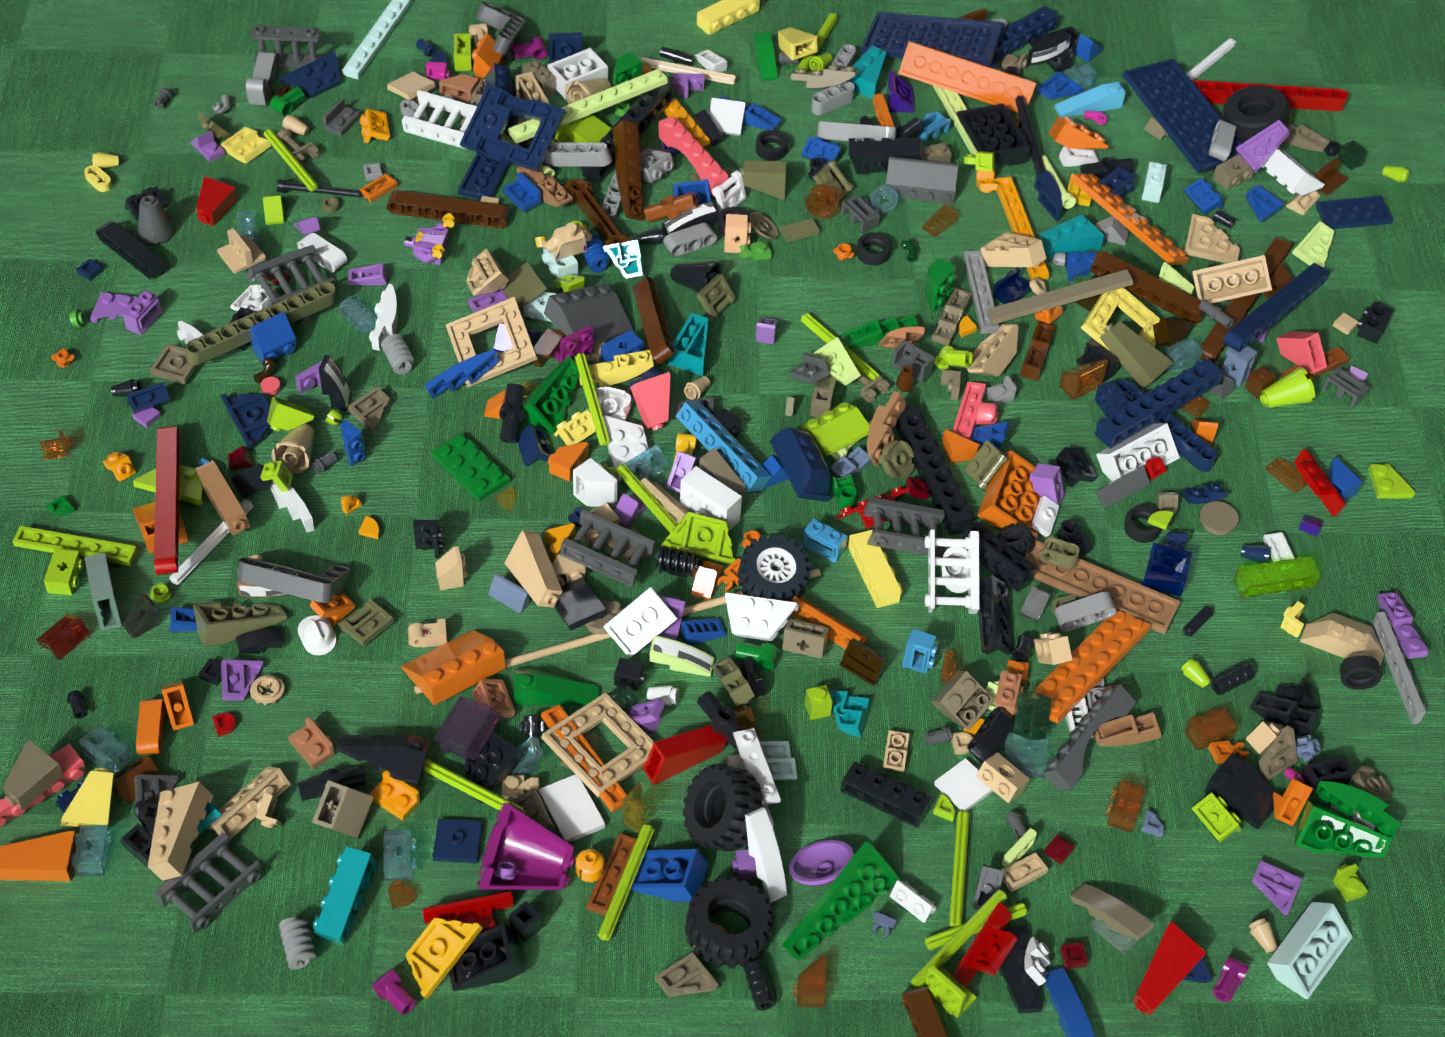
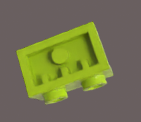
M1210 793L1191 809L1218 842L1221 843L1233 832L1237 831L1239 833L1242 830L1239 826L1241 821L1234 812L1229 814L1225 809L1227 804L1220 796L1216 798L1213 793Z

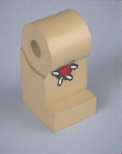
M437 619V623L411 624L408 627L409 645L413 647H436L447 643L445 619Z

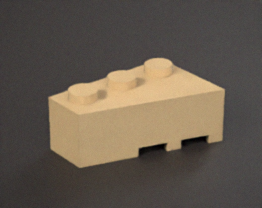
M1005 232L980 248L986 267H1037L1046 259L1040 239Z

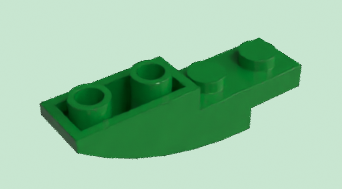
M1320 781L1316 790L1318 796L1323 801L1334 805L1341 814L1352 818L1358 813L1363 820L1371 822L1378 827L1381 833L1392 838L1399 832L1402 823L1386 813L1388 804L1376 796L1342 783Z

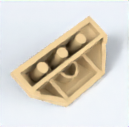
M487 248L472 260L471 264L473 266L469 270L466 282L474 296L496 292L507 285L509 281L507 275Z
M1001 325L998 331L983 340L973 352V364L970 367H965L967 371L983 376H998L1002 374L1003 370L1017 353L1018 325Z
M1335 613L1328 614L1306 624L1300 639L1302 643L1345 659L1357 655H1367L1377 659L1381 666L1384 657L1382 647L1371 626Z

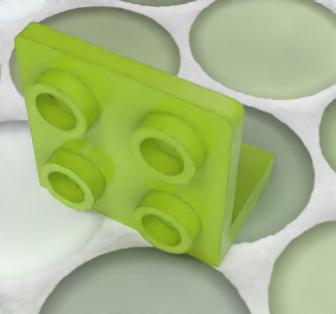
M933 965L928 968L924 986L927 988L931 998L941 1003L947 1013L959 1018L976 1001L977 997L943 967L940 970Z

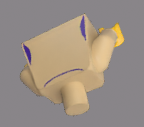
M571 222L564 227L555 229L549 240H546V236L535 238L536 247H542L551 251L554 259L558 260L587 252L586 242L592 239V234L588 231L586 224L580 226L579 223L574 224Z

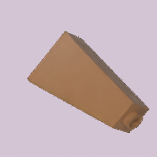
M212 460L196 468L195 470L209 501L232 536L251 527L244 510L215 462Z

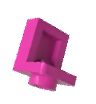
M426 62L427 79L444 80L450 78V70H447V63Z

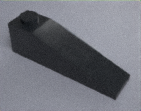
M340 735L336 750L357 761L365 760L371 763L373 769L379 770L382 768L390 772V777L396 780L417 785L429 741L410 735Z

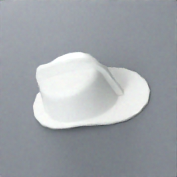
M950 547L943 554V558L968 557V551L963 547ZM940 566L942 577L965 578V576H968V569H965L963 566ZM945 585L950 591L955 593H963L968 590L965 586Z
M314 615L300 622L298 634L303 646L309 653L324 655L335 647L336 636L330 622L326 618Z

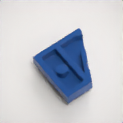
M1056 72L1038 86L1037 92L1051 100L1079 94L1082 92L1083 87L1060 72Z
M1259 185L1246 193V199L1261 223L1284 206V202Z
M1065 252L1068 281L1074 280V277L1078 275L1083 277L1091 273V266L1097 252Z

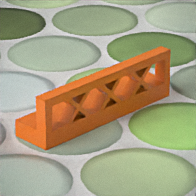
M794 596L791 602L799 605V609L797 611L794 610L791 616L799 621L829 627L828 639L845 650L849 641L853 638L864 645L867 644V637L803 597L798 599Z

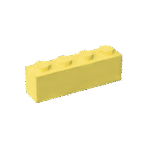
M721 0L697 12V25L710 35L758 12L760 0Z
M869 530L850 535L849 551L876 607L880 608L899 603L900 595L903 593L902 586L895 578L893 567H890L888 564L886 553L882 552L881 547L867 545V541L873 531Z

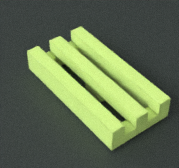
M1030 828L1004 855L1001 867L1006 868L1018 862L1034 845L1037 832Z

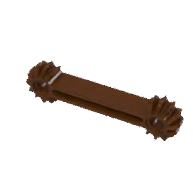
M572 178L571 181H567L564 189L573 197V200L570 201L571 205L577 204L605 241L604 246L633 241V238L629 237L627 233L623 235L618 231L594 199L591 182H587L586 179L581 180L580 178L576 180Z

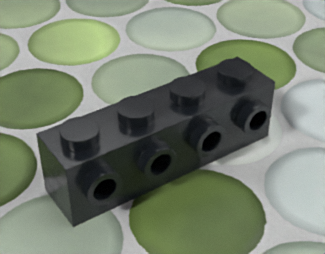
M978 521L965 528L961 539L968 537L970 531H979L980 564L1017 592L1030 585L1037 569L1036 566Z
M854 761L842 780L841 792L919 828L930 807L932 797L927 796L926 793L912 789L903 782L893 780L884 773L876 772L865 764H859Z

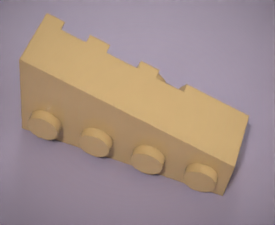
M200 782L160 792L148 868L162 881L182 876L192 851L190 845L199 833L197 827L200 820H204L207 813L205 811L206 804L211 803L213 795Z

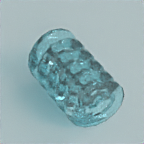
M350 296L340 303L338 312L359 330L361 334H368L374 329L376 315L358 300L356 296Z

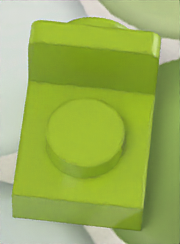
M276 461L264 464L260 478L262 481L273 480L278 488L284 492L289 491L293 475L283 461Z
M1357 864L1341 866L1336 871L1337 873L1333 879V883L1347 903L1365 896L1368 892L1356 875L1359 868Z

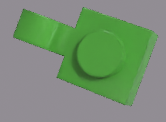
M767 241L750 243V246L741 245L739 247L741 250L739 252L740 259L753 257V260L756 261L771 258L772 253Z

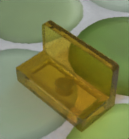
M640 783L623 799V823L637 833L640 832L642 825L645 824L646 805L642 803V784Z

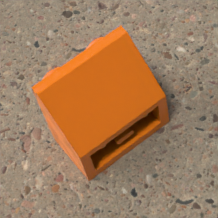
M487 33L479 40L478 47L472 54V59L474 60L473 72L475 73V78H478L479 81L481 78L485 79L486 74L494 63L505 65V55L493 50L495 40Z

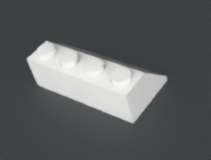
M1280 147L1261 166L1263 168L1267 167L1266 171L1273 177L1276 175V180L1279 183L1288 185L1286 189L1293 194L1297 192L1303 196L1325 185Z
M1153 423L1110 449L1108 447L1096 454L1102 472L1111 481L1141 466L1145 470V463L1150 457L1161 458L1165 466L1180 458L1167 423Z

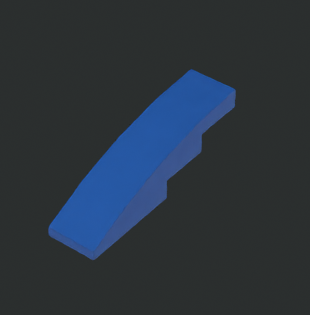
M723 95L719 98V99L730 100V99L726 98V97L723 96ZM755 103L751 106L745 105L743 124L764 130H774L782 120Z
M494 349L475 355L442 372L424 386L429 395L435 399L447 388L453 392L466 381L472 385L498 364L500 359Z
M1060 968L1044 972L1046 982L1044 983L1051 994V1003L1059 1015V1024L1067 1037H1095L1084 1007L1065 969Z

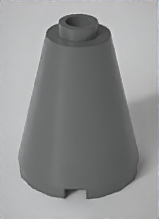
M147 195L140 200L137 235L140 241L147 245L155 246L162 241L164 243L168 242L174 234L173 225L158 198Z

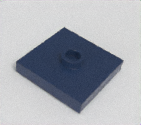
M549 33L550 63L583 51L582 33Z
M438 819L432 856L433 861L477 864L482 821Z

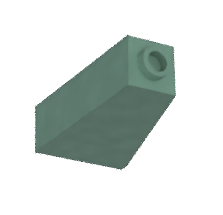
M105 552L84 557L92 600L101 631L122 627Z

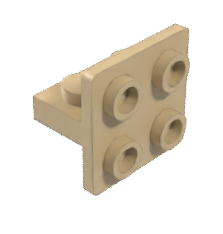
M234 228L227 231L229 244L217 249L220 257L234 274L266 260V256L251 237L246 236L243 238Z

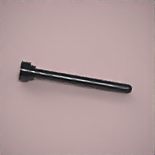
M278 178L277 192L285 193V191L289 192V190L311 192L305 184L290 183L286 179ZM318 186V189H315L313 192L350 197L362 196L360 190Z

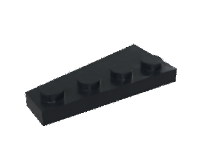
M1027 926L1005 927L1003 931L1013 933L1017 941L998 970L1001 977H1004L1008 992L1019 1014L1041 1012L1042 1003L1038 984L1028 975L1024 966L1025 953L1029 943Z

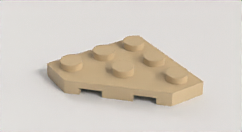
M1192 214L1185 246L1186 255L1226 264L1238 261L1240 248L1236 244L1233 245L1228 240L1229 237L1221 229H1217L1213 225V220L1209 217Z

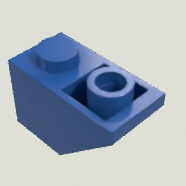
M1334 457L1328 469V479L1342 499L1346 501L1358 494L1363 481L1338 458Z

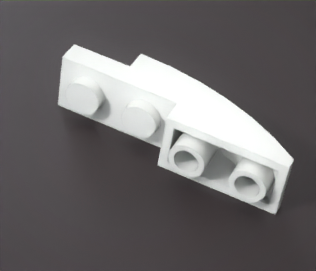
M388 284L386 290L382 291L380 303H377L375 306V314H377L376 327L371 331L369 340L372 341V349L378 351L381 349V342L386 337L395 334L397 328V299L392 284Z

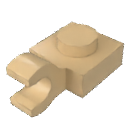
M524 775L506 776L502 780V797L505 799L510 796L518 799L532 789L537 791L540 789L539 778L536 777L525 781Z

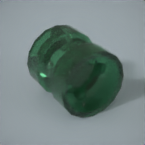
M627 685L621 688L618 694L614 693L609 696L623 711H626L628 706H633L638 702L635 692Z

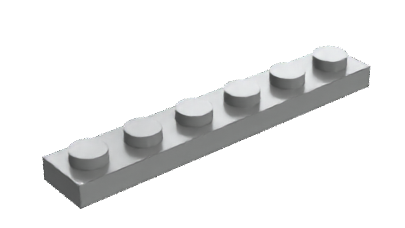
M964 251L963 260L981 334L994 333L998 331L999 323L992 325L987 315L986 309L995 306L981 251Z
M1377 612L1372 622V627L1382 647L1412 724H1419L1426 713L1425 704L1421 702L1418 687L1414 685L1411 670L1408 669L1404 653L1401 652L1398 646V638L1394 636L1391 621L1387 619L1385 612Z

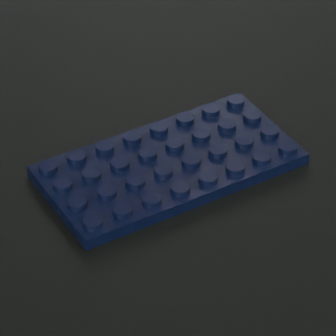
M877 12L862 44L861 54H865L871 46H875L886 51V57L904 58L908 42L911 41L990 66L1004 29V22Z
M1174 58L1124 71L1123 78L1197 173L1215 169L1216 166L1224 162L1208 155L1214 129L1222 118ZM1235 135L1226 161L1238 155L1236 147L1241 145V142Z

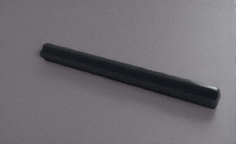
M1018 95L1015 103L1037 175L1045 172L1046 169L1025 98Z

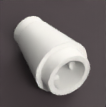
M674 685L649 687L647 699L652 701L661 699L666 705L672 706V704L678 703L679 688H675Z

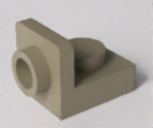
M1024 52L1020 58L1007 54L1001 68L1006 70L1009 66H1015L1021 72L1022 69L1027 67V52Z
M942 370L940 384L948 385L947 392H951L950 400H958L961 371Z

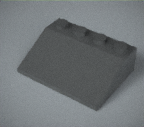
M605 283L550 295L544 310V314L566 336L589 325L594 328V342L617 337L629 330L633 331L616 293Z

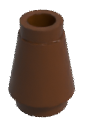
M909 365L902 367L896 381V385L901 392H910L915 385L913 368Z

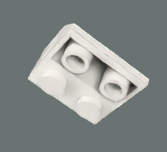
M590 458L573 470V495L583 504L599 507L607 503L610 507L617 506V479L613 474H609L600 463H596Z

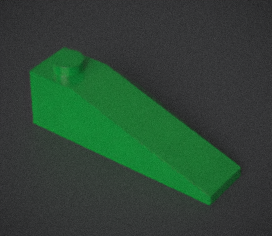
M567 356L522 402L526 421L550 433H554L557 430V426L564 421L566 416L564 413L566 407L570 404L571 399L569 398L572 389H575L580 375L577 364L570 356Z
M516 668L515 705L557 706L560 704L561 706H585L599 697V686L537 668Z
M1307 799L1298 818L1294 844L1314 853L1350 854L1362 857L1384 858L1392 838Z

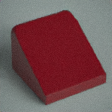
M244 446L228 454L230 470L254 466L252 452Z

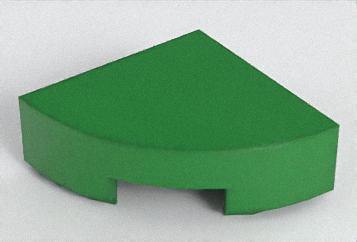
M64 495L46 505L48 511L57 515L75 512L74 507Z

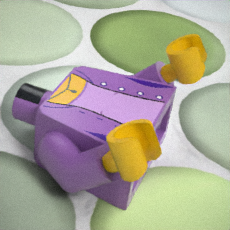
M448 213L438 225L430 228H419L416 237H405V247L413 248L414 257L427 264L430 262L441 265L449 243L447 228L454 226L453 221L455 218L451 213Z

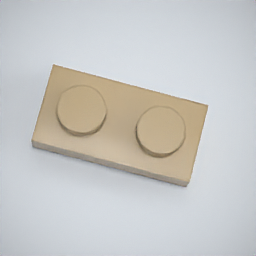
M1035 852L1004 868L1002 881L1013 892L1047 874L1048 868Z

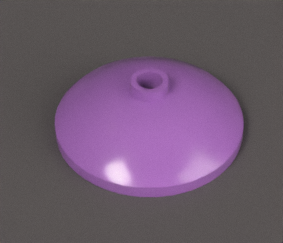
M819 841L798 851L790 861L789 871L792 878L801 884L808 886L826 885L835 880L852 859L854 853L852 848L842 841Z

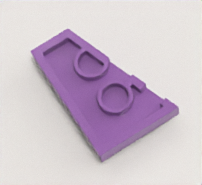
M1278 120L1236 147V151L1253 172L1256 173L1290 135L1289 130Z

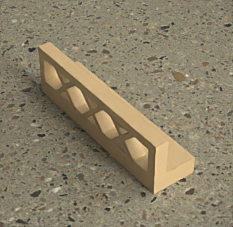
M646 478L641 480L643 486L677 524L689 512L656 481L651 483Z
M267 766L218 810L221 815L209 824L207 828L215 830L218 835L223 832L230 840L256 817L258 812L257 803L264 796V793L278 797L291 785L280 768Z

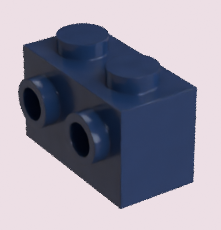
M1115 380L1098 385L1095 402L1106 417L1115 410L1125 407L1130 402Z

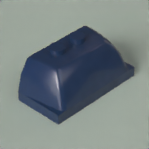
M791 427L780 430L772 437L770 443L798 498L828 502L832 497L829 492L830 474L825 459L813 437L808 432Z

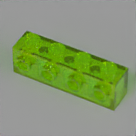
M1312 556L1298 557L1291 560H1279L1277 562L1238 567L1233 581L1240 597L1247 598L1316 587L1320 578V572Z

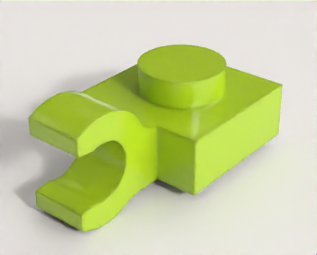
M978 151L976 155L967 154L964 157V164L976 165V170L993 171L995 153Z

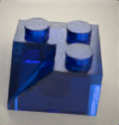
M1153 542L1142 585L1153 590L1181 597L1187 579L1192 552Z

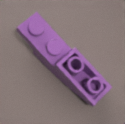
M1398 593L1378 594L1377 599L1380 611L1385 612L1387 619L1391 621L1394 636L1398 638L1400 650L1404 652L1408 659L1427 657L1429 650L1413 627V617Z

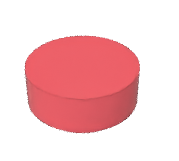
M275 377L263 379L261 382L262 392L266 395L277 394L281 389L280 381Z

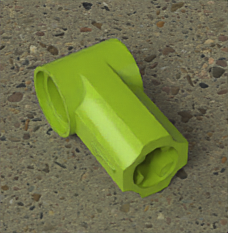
M946 345L937 354L934 363L942 370H946L949 366L970 367L973 364V354L969 351L955 350L953 347Z

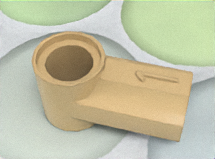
M486 23L469 25L471 40L474 41L476 49L479 40L483 38L485 33L488 34Z

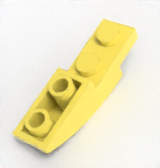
M650 350L616 355L614 356L615 361L589 365L593 383H599L600 387L632 379L646 372L654 365ZM579 375L580 385L582 386V381Z

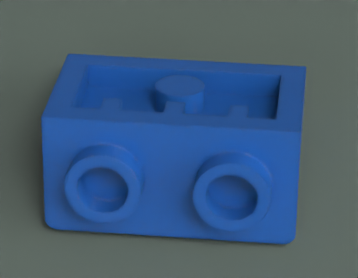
M810 136L801 153V156L811 160L818 157L826 163L831 159L836 161L838 156L841 157L842 155L841 148L836 143H827L819 137L813 138Z
M1202 178L1184 189L1185 194L1204 215L1215 207H1218L1220 210L1223 208L1221 195L1218 192L1214 193L1211 184L1208 181L1205 183Z
M345 420L340 424L341 436L344 441V449L347 452L349 465L353 467L366 457L362 432Z

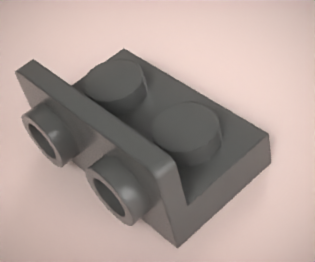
M340 98L323 115L324 130L342 137L360 118V112L346 107L345 99Z
M809 353L802 354L804 363L798 364L795 369L789 371L791 378L809 384L829 376L827 361L822 357Z

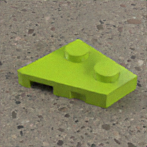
M1370 464L1368 470L1377 498L1414 497L1415 491L1389 464Z

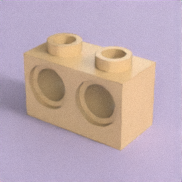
M1046 632L1040 634V638L1034 639L1038 663L1055 665L1072 661L1068 636L1060 635L1059 632Z

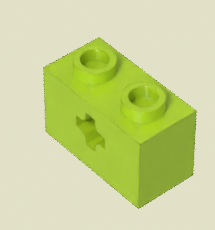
M471 33L454 34L455 71H472Z
M54 549L44 579L47 593L73 594L74 588H77L79 583V572L83 571L84 560L81 559L79 551Z

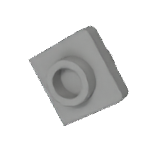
M1009 376L1004 377L1003 384L986 388L988 398L991 403L996 405L1014 401L1015 392H1017V386Z

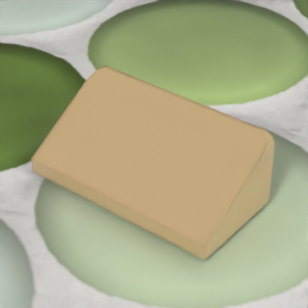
M1316 190L1303 196L1297 193L1287 203L1286 207L1304 215L1320 195Z

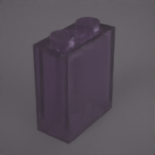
M460 696L434 739L439 744V749L447 754L453 752L462 759L476 760L501 717L493 707Z

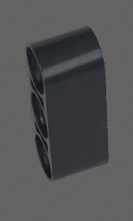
M1002 707L995 708L982 723L968 744L967 749L980 764H983L985 760L995 755L1014 727L1015 722Z

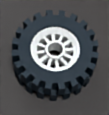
M770 533L769 538H766L764 534L759 537V541L753 539L750 546H746L738 569V584L743 586L742 593L744 595L749 593V596L788 602H791L794 596L800 599L802 593L804 594L811 574V562H808V552L803 554L804 547L801 544L796 546L794 538H791L790 541L785 540L787 535L781 534L780 538H776V533ZM771 568H777L779 571H773Z

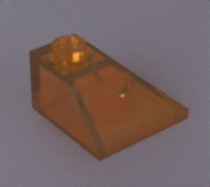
M1103 359L1066 370L1061 375L1059 387L1072 400L1097 389L1098 385L1103 383L1108 360Z

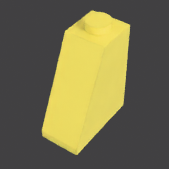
M789 27L778 31V46L791 60H795L817 52V36Z
M96 768L95 771H90L64 813L60 826L106 829L108 826L113 773L103 768Z

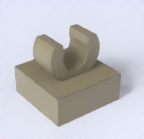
M1177 492L1157 493L1156 510L1177 513Z

